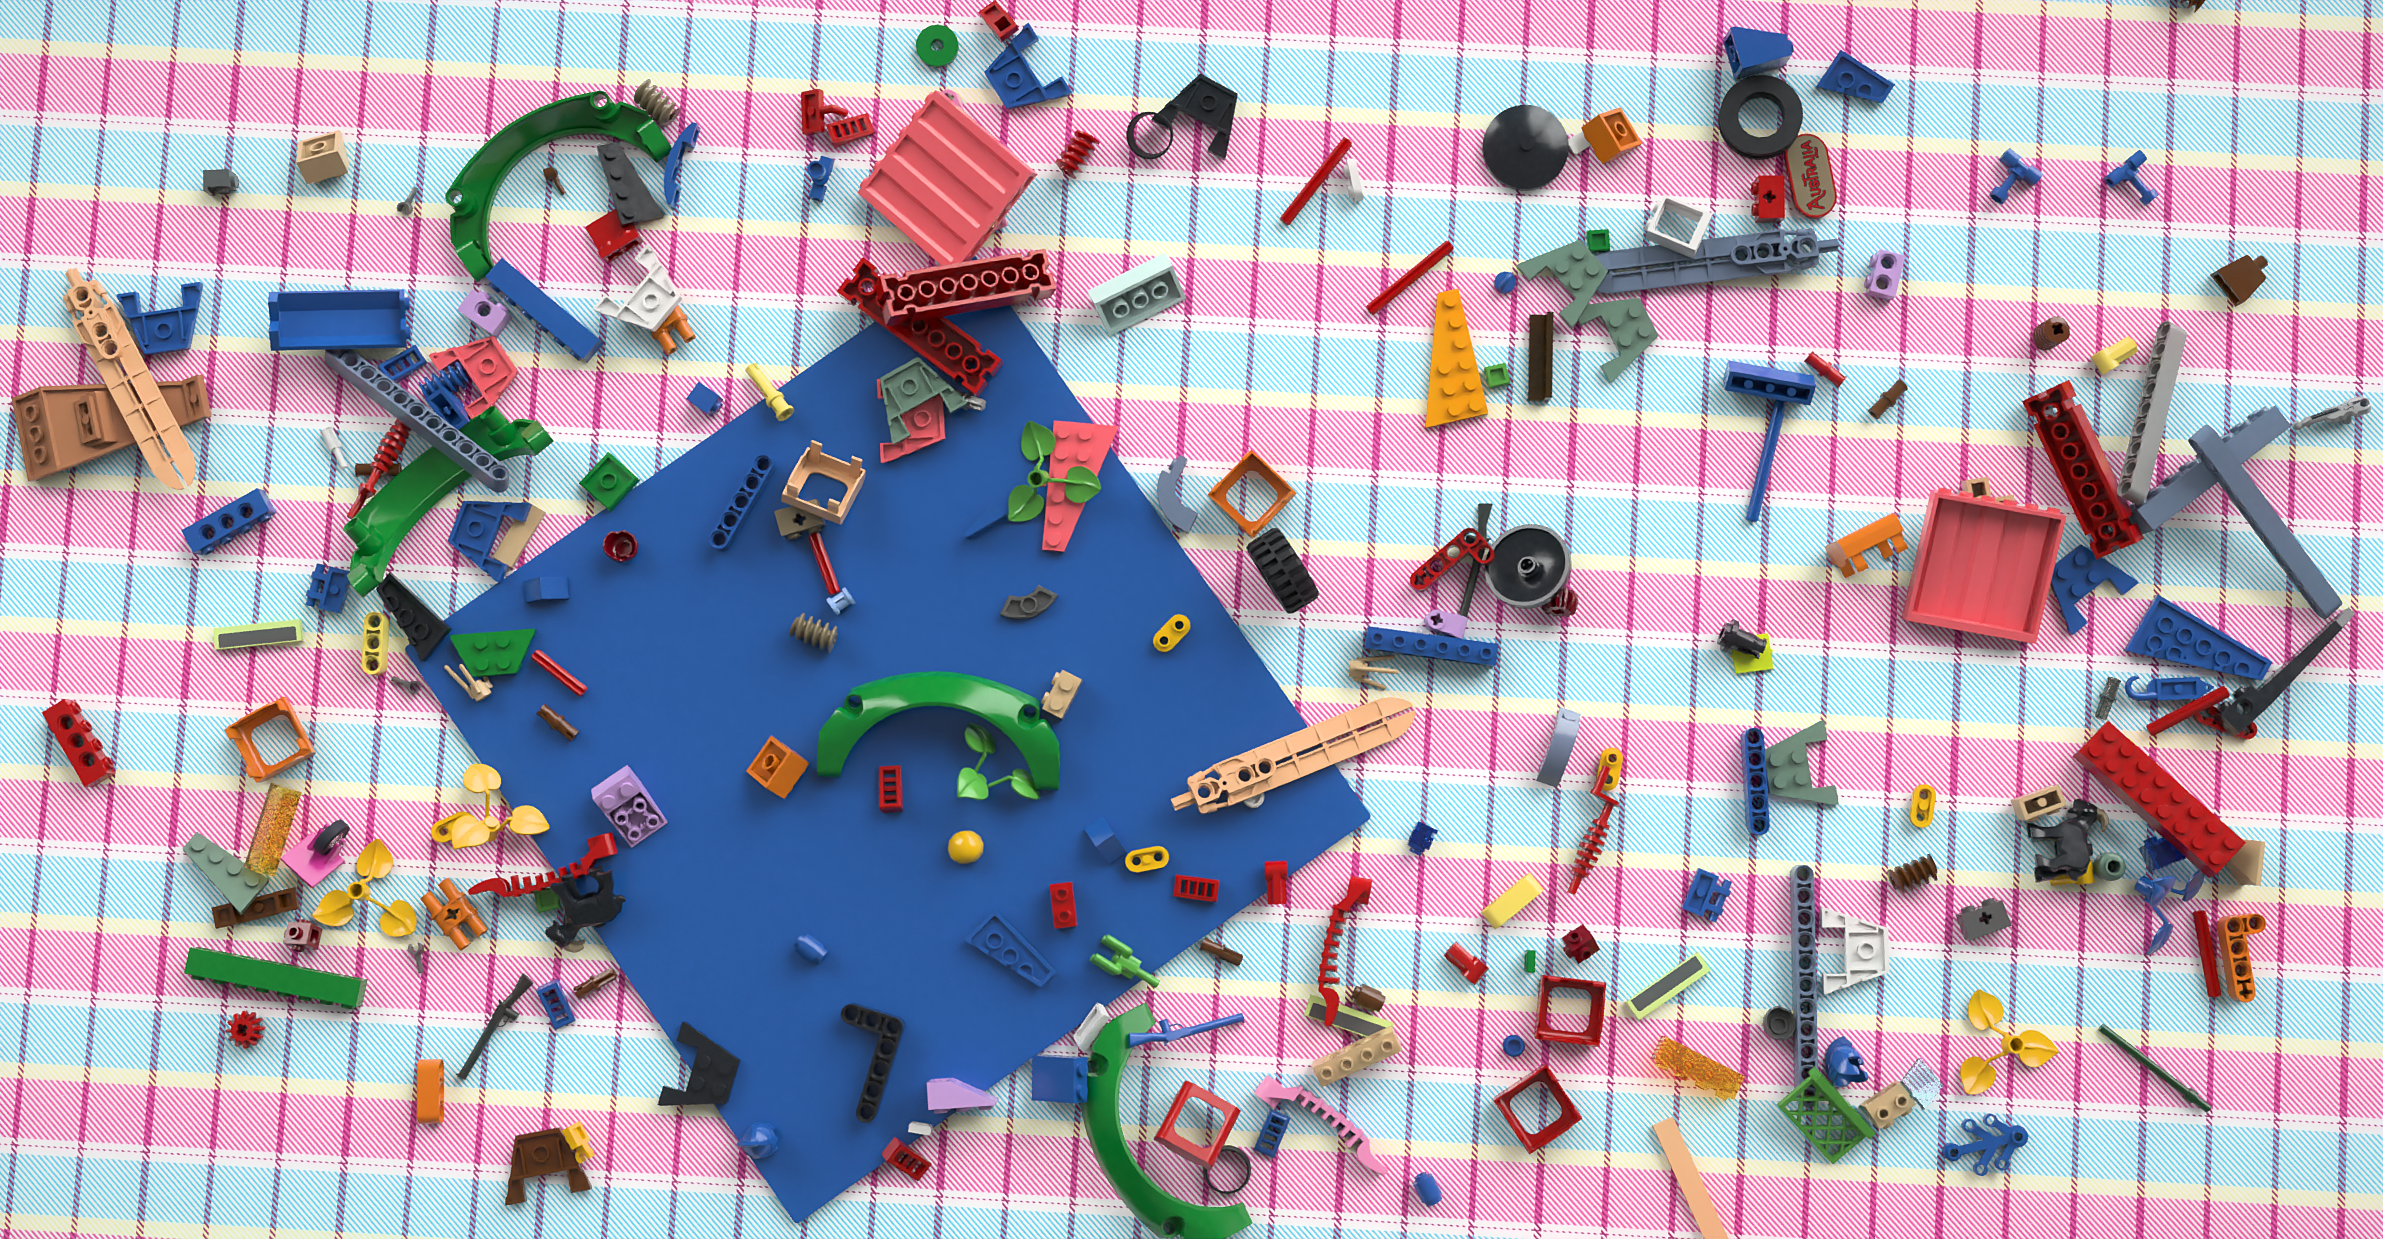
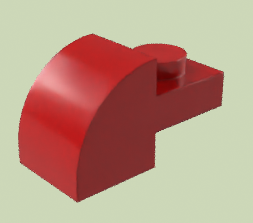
M996 0L978 12L993 32V35L1001 43L1019 30L1014 20Z

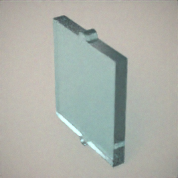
M1918 1058L1901 1079L1900 1083L1910 1094V1098H1913L1920 1108L1925 1110L1943 1085L1933 1074L1934 1071L1930 1070L1921 1058Z

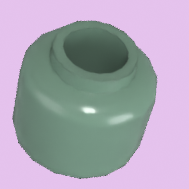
M2106 852L2101 853L2095 858L2093 870L2101 880L2115 881L2124 875L2126 864L2119 854Z

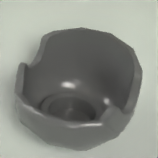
M1775 1006L1764 1015L1762 1027L1770 1038L1783 1041L1790 1038L1795 1032L1796 1020L1791 1010Z

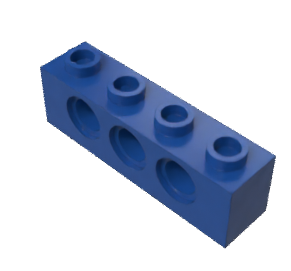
M256 488L184 528L181 532L192 552L205 556L212 553L218 545H226L232 542L234 536L250 532L253 529L252 526L268 522L272 519L271 516L277 512L265 490ZM252 508L253 513L249 518H247L246 511L247 509ZM232 518L233 526L228 529L227 521ZM213 529L214 536L209 539L208 532Z

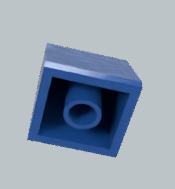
M1734 26L1730 27L1723 38L1734 80L1784 67L1794 52L1792 41L1788 40L1787 34Z

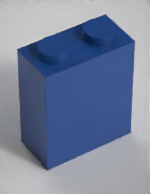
M1047 1054L1032 1056V1100L1060 1103L1087 1102V1057Z

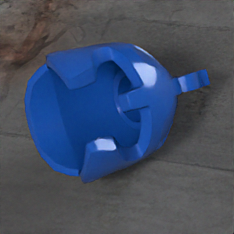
M1845 1036L1835 1039L1829 1045L1825 1055L1826 1073L1832 1085L1836 1088L1846 1087L1851 1082L1862 1083L1868 1080L1867 1072L1863 1071L1860 1065L1865 1064L1862 1056L1852 1047V1042L1847 1040Z
M765 1122L753 1123L744 1131L741 1140L737 1142L736 1146L741 1147L753 1159L769 1157L778 1149L776 1143L779 1140L774 1133L776 1127Z

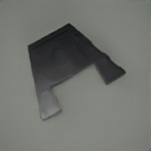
M1200 73L1172 101L1170 100L1158 114L1166 117L1172 125L1180 111L1217 131L1208 148V152L1225 161L1238 93ZM1157 115L1152 117V122L1169 130L1167 123Z
M683 1021L677 1041L698 1047L686 1091L664 1085L657 1105L728 1103L741 1060L721 1045L709 1039L701 1031L696 1030L691 1024Z

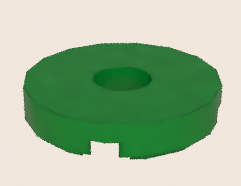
M939 24L930 25L923 29L917 37V54L926 65L941 68L952 63L957 57L959 50L958 39L947 26ZM934 42H942L943 48L940 51L932 50L931 47Z

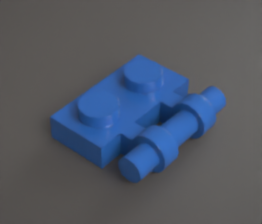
M317 563L315 571H312L311 574L313 579L310 589L307 590L305 595L307 596L305 605L314 607L316 599H319V609L342 614L350 585L347 577L350 571L329 566L328 573L323 574L325 565ZM321 580L325 581L323 592L318 593Z
M1697 868L1681 908L1703 917L1707 909L1711 911L1708 920L1716 923L1719 915L1723 913L1724 909L1722 907L1725 899L1731 893L1729 889L1732 882L1724 879L1722 886L1716 885L1719 876ZM1713 891L1718 893L1714 905L1709 903Z

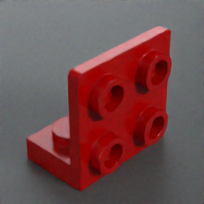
M616 209L585 227L599 250L597 252L607 264L644 242L634 225L621 228Z

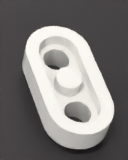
M1348 159L1346 164L1343 165L1345 178L1349 177L1350 185L1347 186L1349 198L1354 199V202L1362 201L1363 192L1356 159Z

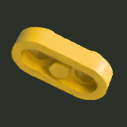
M1181 614L1173 616L1155 634L1153 638L1155 648L1160 652L1172 650L1189 632V619ZM1181 621L1184 624L1183 628L1177 629L1175 627L1176 622ZM1162 637L1168 638L1166 645L1160 643Z
M1607 748L1600 755L1596 780L1603 765L1611 768L1608 775L1611 777V783L1604 784L1602 788L1604 791L1613 790L1619 782L1623 755L1617 748ZM1610 754L1616 757L1613 763L1608 760Z
M1928 784L1918 785L1912 792L1909 820L1913 826L1918 828L1929 826L1933 820L1936 792ZM1922 791L1926 793L1925 799L1920 798ZM1918 813H1921L1923 815V819L1921 821L1917 819Z
M461 811L436 822L431 829L433 839L441 843L451 841V833L455 821L462 816L473 815L469 812ZM443 828L447 829V834L445 836L441 834V830Z
M1161 846L1134 850L1126 856L1125 863L1132 872L1162 868L1168 863L1169 854ZM1156 853L1162 854L1161 861H1155L1154 855ZM1134 857L1141 859L1139 865L1133 864L1132 860Z

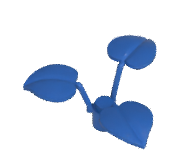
M2200 870L2190 877L2183 890L2173 888L2176 881L2174 876H2166L2155 880L2142 876L2135 884L2134 890L2145 896L2144 901L2149 903L2163 921V926L2156 932L2149 951L2145 953L2146 955H2150L2162 948L2169 940L2173 931V925L2169 924V921L2157 906L2162 903L2169 892L2183 895L2182 900L2184 902L2195 897L2203 884L2205 876Z

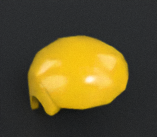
M970 830L960 831L949 840L948 852L950 857L957 863H972L977 861L982 855L984 844L981 837Z

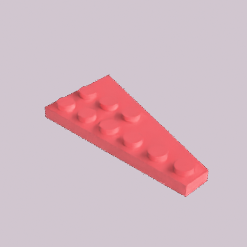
M1054 421L1053 435L1056 445L1051 453L1049 477L1067 479L1068 470L1075 466L1086 467L1098 476L1119 426ZM1048 483L1042 546L1044 551L1065 552L1086 503L1073 502L1066 496L1065 486L1067 483Z

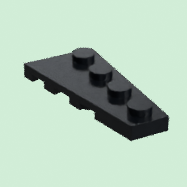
M614 142L597 146L596 150L621 228L662 219L664 216L620 144Z
M388 573L382 583L376 588V591L388 610L397 619L398 626L407 635V640L411 646L416 649L419 659L422 662H426L452 628L393 573Z

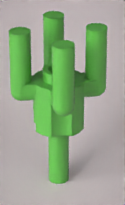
M1109 934L1102 937L1100 942L1114 950L1115 954L1110 961L1098 953L1092 954L1089 962L1110 975L1121 974L1129 980L1135 975L1157 988L1160 980L1139 968L1141 961L1132 956L1133 950Z

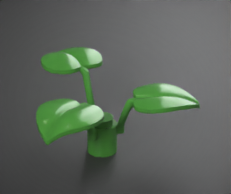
M1028 421L1024 427L1021 448L1027 459L1036 460L1040 457L1037 466L1034 467V470L1028 474L1027 480L1030 486H1016L1010 493L1008 500V520L1022 522L1037 517L1044 507V499L1036 494L1038 492L1037 488L1044 487L1049 482L1067 483L1065 494L1071 501L1076 503L1089 501L1101 491L1098 477L1086 467L1075 466L1070 468L1067 472V479L1050 478L1045 470H1040L1044 456L1050 455L1053 452L1056 441L1053 433L1048 428L1033 421Z
M968 723L965 730L966 742L972 750L982 753V757L974 770L963 768L960 771L957 780V797L984 800L988 796L989 788L1005 781H1012L1011 787L1018 795L1031 800H1039L1040 791L1035 788L1032 775L1023 769H1015L1012 772V776L986 784L985 776L980 773L977 774L987 757V753L993 754L996 751V744L986 729L979 725Z

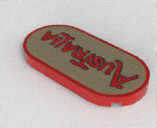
M1806 133L1800 134L1790 148L1784 152L1794 207L1799 213H1802L1809 219H1819L1831 212L1837 201L1829 153L1826 144L1818 136Z

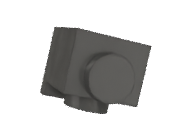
M203 170V191L208 195L215 196V193L225 195L229 194V191H236V188H239L238 176L231 170Z

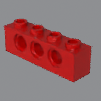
M63 699L41 713L84 787H95L116 774L113 770L114 764L109 757L105 756L102 751V743L91 732L93 730L91 724L81 715L82 709L76 701ZM71 718L73 721V725L69 729L67 727V721ZM80 737L84 740L81 747L78 746V739ZM91 755L94 757V764L92 766L88 762Z

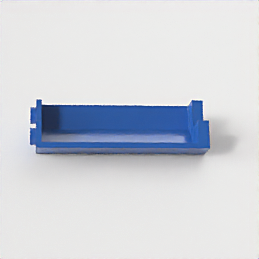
M404 289L269 292V340L271 351L406 348L407 340L411 339L410 326H406V310H410L409 297H405Z

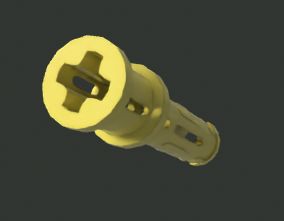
M757 363L748 365L745 372L764 395L766 405L776 413L777 420L784 421L794 413V408L786 403L781 392L776 391Z

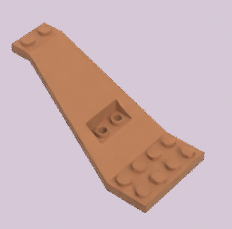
M195 375L182 381L156 382L180 428L212 417L203 375ZM129 383L130 386H131V388L133 389V391H134V393H135V395H136V397H137L139 403H142V401H141V399H140V397H139L137 391L135 390L133 384H132V383ZM106 384L40 386L11 398L28 481H38L137 444ZM143 408V410H144V412H145L147 418L149 419V421H150V423H151V425H152L154 431L157 430L156 427H155V425H154V423H153V421L151 420V418H150V416H149V414H148L146 408Z

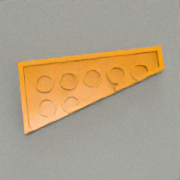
M1459 288L1437 293L1425 429L1488 414Z

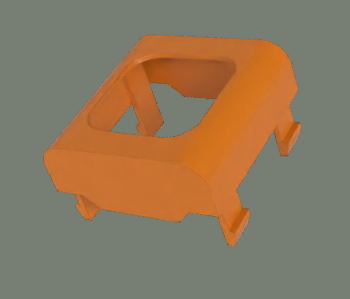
M1250 450L1211 489L1208 497L1251 539H1254L1297 493L1263 459ZM1248 471H1255L1276 490L1278 495L1276 502L1257 521L1253 522L1246 520L1226 499L1228 490Z
M1891 513L1826 545L1825 549L1832 564H1836L1841 569L1843 576L1847 578L1855 574L1848 558H1851L1858 573L1869 568L1861 554L1862 551L1877 545L1883 559L1894 555L1886 539L1890 538L1897 553L1908 549V546L1903 539L1902 531L1904 529L1898 517Z
M281 697L274 702L260 707L224 729L229 740L233 739L248 766L244 768L248 777H253L256 783L265 782L316 754L287 697ZM284 715L290 720L299 738L296 742L300 749L297 753L275 765H267L262 760L252 741V731L274 717Z

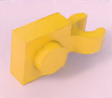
M581 1121L562 1130L565 1140L571 1149L576 1148L575 1158L579 1164L586 1161L584 1154L587 1159L595 1156L593 1149L587 1143L590 1141V1138Z

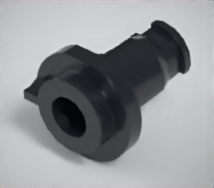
M1732 619L1730 623H1724L1719 633L1717 644L1720 645L1722 652L1727 653L1731 648L1744 654L1753 655L1756 659H1759L1760 653L1763 654L1767 639H1760L1755 634L1740 629L1739 621Z

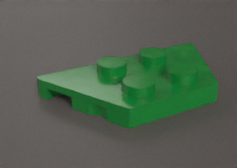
M536 629L450 635V639L472 677L516 675L519 673L522 661L529 651L528 647L532 638L536 635Z

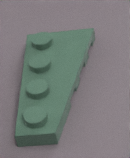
M198 832L182 848L183 852L208 877L209 881L217 887L240 915L245 912L269 883L267 877Z

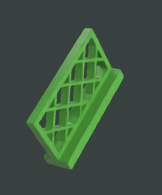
M1814 1066L1808 1072L1810 1076L1778 1102L1777 1106L1822 1154L1834 1164L1865 1137L1870 1139L1876 1133ZM1812 1084L1815 1087V1096H1804V1090ZM1791 1101H1799L1798 1110H1788L1785 1106ZM1803 1101H1814L1813 1110H1802ZM1818 1101H1828V1110H1818ZM1812 1115L1811 1125H1802L1801 1116ZM1817 1115H1827V1124L1816 1125ZM1832 1116H1842V1125H1831ZM1815 1130H1826L1825 1139H1815ZM1830 1130H1841L1840 1139H1830ZM1846 1130H1855L1858 1133L1852 1139H1845ZM1829 1144H1839V1150L1831 1156L1828 1153Z

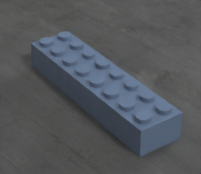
M2276 405L2270 408L2264 406L2259 410L2253 411L2246 417L2247 420L2233 426L2229 430L2230 433L2220 436L2240 464L2244 463L2291 427V424ZM2197 454L2194 460L2178 468L2179 471L2174 475L2170 474L2161 481V485L2150 489L2144 502L2139 505L2134 503L2129 505L2133 515L2129 516L2131 524H2138L2142 534L2157 529L2217 483Z

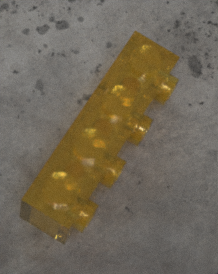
M270 783L244 867L257 873L271 876L276 875L301 797V791L288 786Z
M1664 1035L1661 1036L1651 1056V1059L1656 1061L1655 1066L1665 1071L1669 1067L1676 1071L1675 1076L1685 1081L1689 1077L1696 1081L1695 1086L1705 1091L1707 1088L1716 1091L1715 1096L1725 1101L1727 1098L1735 1099L1745 1078L1744 1075Z

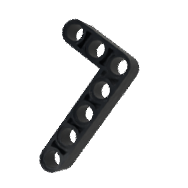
M850 1003L841 1010L842 1020L847 1024L880 1034L856 1109L858 1120L868 1123L876 1118L905 1029V1023L902 1018L857 1003ZM848 1008L856 1009V1019L848 1018L846 1014ZM870 1014L878 1017V1024L876 1026H871L868 1023L867 1019ZM890 1021L898 1022L900 1026L898 1032L894 1033L889 1030L888 1025ZM884 1042L891 1043L893 1051L890 1054L883 1052L882 1044ZM882 1063L886 1067L884 1075L877 1074L875 1071L876 1064ZM870 1085H876L879 1088L878 1096L870 1095L868 1091ZM864 1106H869L872 1109L871 1117L868 1118L862 1114Z

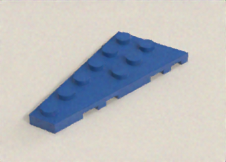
M2155 595L2124 651L2257 681L2263 680L2273 662L2160 595Z

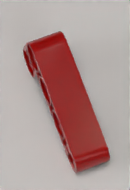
M1466 528L1414 571L1410 577V584L1417 591H1426L1469 554L1480 565L1487 566L1494 561L1495 553L1477 530ZM1469 533L1476 535V541L1472 544L1465 542V536ZM1453 547L1458 548L1460 551L1456 558L1448 556V551ZM1489 550L1491 554L1489 559H1479L1480 551ZM1437 561L1443 564L1442 570L1440 572H1433L1432 564ZM1427 569L1433 578L1430 579L1427 576L1424 579L1425 584L1421 586V584H1417L1416 578L1419 576L1424 578L1427 575L1424 571Z

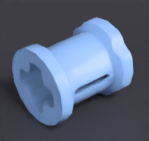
M845 587L841 593L827 599L836 615H839L840 611L848 605L855 604L854 599Z

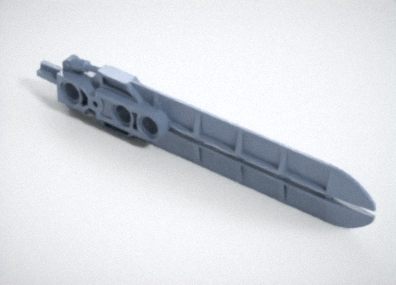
M1812 228L1797 229L1796 231L1778 229L1753 234L1704 239L1701 241L1694 258L1661 245L1606 251L1594 255L1609 271V274L1606 275L1596 292L1612 294L1754 276L1779 275L1797 269L1815 268L1819 263L1818 257L1820 253L1839 251L1838 239L1817 241V234H1815ZM1785 235H1796L1790 244L1784 242ZM1807 245L1811 251L1804 253L1800 246ZM1764 250L1767 253V257L1760 258L1757 255V251ZM1738 252L1743 253L1746 260H1738L1735 254ZM1729 257V258L1726 259V260H1718V261H1711V260H1710V259H1715V258ZM1787 258H1788V259H1790L1792 262H1794V263H1799V262H1800V264H1799V265H1796V266L1790 267V266L1788 265V263L1786 262V260H1787ZM1706 260V262L1678 265V263ZM1673 264V266L1646 269L1649 266ZM1632 268H1641V270H1635V271H1627V272H1619V273H1614V272H1613V271H1616V270H1624V269H1632Z

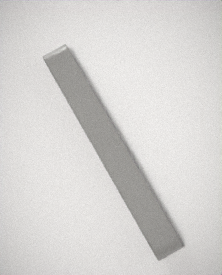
M2170 321L2161 323L2156 332L2117 487V494L2136 505L2144 502L2148 495L2187 338L2186 330Z

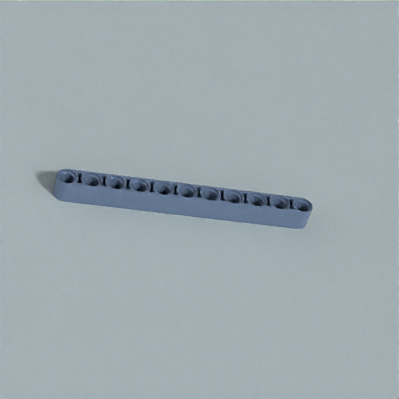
M325 350V363L327 366L492 491L501 493L508 489L509 469L353 350Z
M2204 425L2188 439L2190 446L2313 611L2319 617L2327 619L2342 606V600L2218 433L2211 426Z
M1795 865L1790 870L1792 1009L1796 1020V1030L1793 1033L1794 1089L1804 1081L1801 1074L1805 1068L1811 1070L1815 1066L1818 1069L1814 872L1808 865ZM1801 868L1806 871V878L1802 881L1797 877V872ZM1802 890L1807 894V899L1803 903L1798 900V893ZM1804 912L1807 915V922L1801 925L1798 921V916ZM1802 935H1806L1808 938V943L1804 947L1799 944V938ZM1802 957L1808 959V966L1805 969L1799 966V961ZM1803 979H1806L1809 983V987L1805 991H1802L1799 986ZM1804 1001H1807L1809 1004V1010L1806 1013H1802L1800 1010V1005ZM1807 1023L1810 1031L1807 1035H1802L1800 1031L1801 1026ZM1804 1046H1808L1810 1054L1804 1058L1801 1055V1050ZM1811 1084L1804 1092L1809 1090L1811 1096H1815V1087ZM1803 1101V1106L1813 1107L1814 1101Z

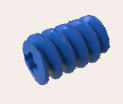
M458 362L455 363V370L450 365L447 366V374L441 369V377L432 373V381L424 377L425 384L423 385L419 382V386L425 398L442 386L451 392L452 390L455 393L459 392V386L462 389L467 388L469 381L462 366Z

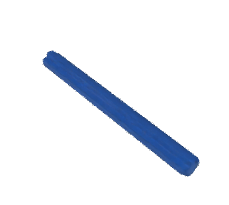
M1775 399L1746 515V520L1750 522H1757L1759 519L1787 401Z

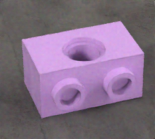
M472 289L457 310L498 338L512 318L507 314L509 309L499 302L494 305L489 301L492 297L482 290L477 293ZM490 307V313L482 317L483 309Z

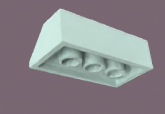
M1165 253L1087 291L1109 336L1186 299L1175 270Z

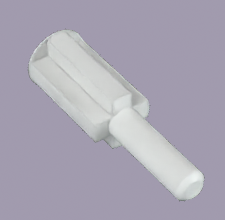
M330 426L322 429L320 433L329 451L334 452L341 469L347 468V464L340 451L341 444L333 427Z

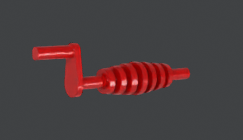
M396 419L395 425H392L389 429L390 432H386L385 438L381 439V446H378L376 450L378 454H375L373 458L375 462H372L370 466L373 471L366 484L360 483L358 496L347 514L349 519H353L360 511L366 499L376 494L377 491L374 489V486L380 475H386L389 471L388 468L394 465L393 461H397L398 455L402 454L404 450L402 447H405L407 443L405 439L409 438L411 429L400 420Z
M1604 765L1590 794L1605 802L1600 817L1592 821L1595 828L1589 826L1587 830L1592 835L1585 834L1583 836V839L1588 841V843L1580 841L1579 847L1584 849L1585 852L1577 850L1576 855L1581 857V860L1575 858L1574 863L1578 865V868L1572 867L1571 870L1574 873V877L1567 892L1572 895H1576L1582 879L1588 878L1590 875L1586 872V869L1593 870L1594 866L1589 864V862L1597 863L1599 860L1593 854L1601 856L1603 851L1596 846L1604 847L1605 842L1600 840V837L1607 838L1608 834L1603 832V830H1609L1608 818L1613 807H1619L1620 802L1601 793L1611 768Z

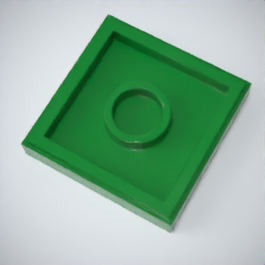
M607 452L579 484L611 512L637 485L640 479L611 453Z

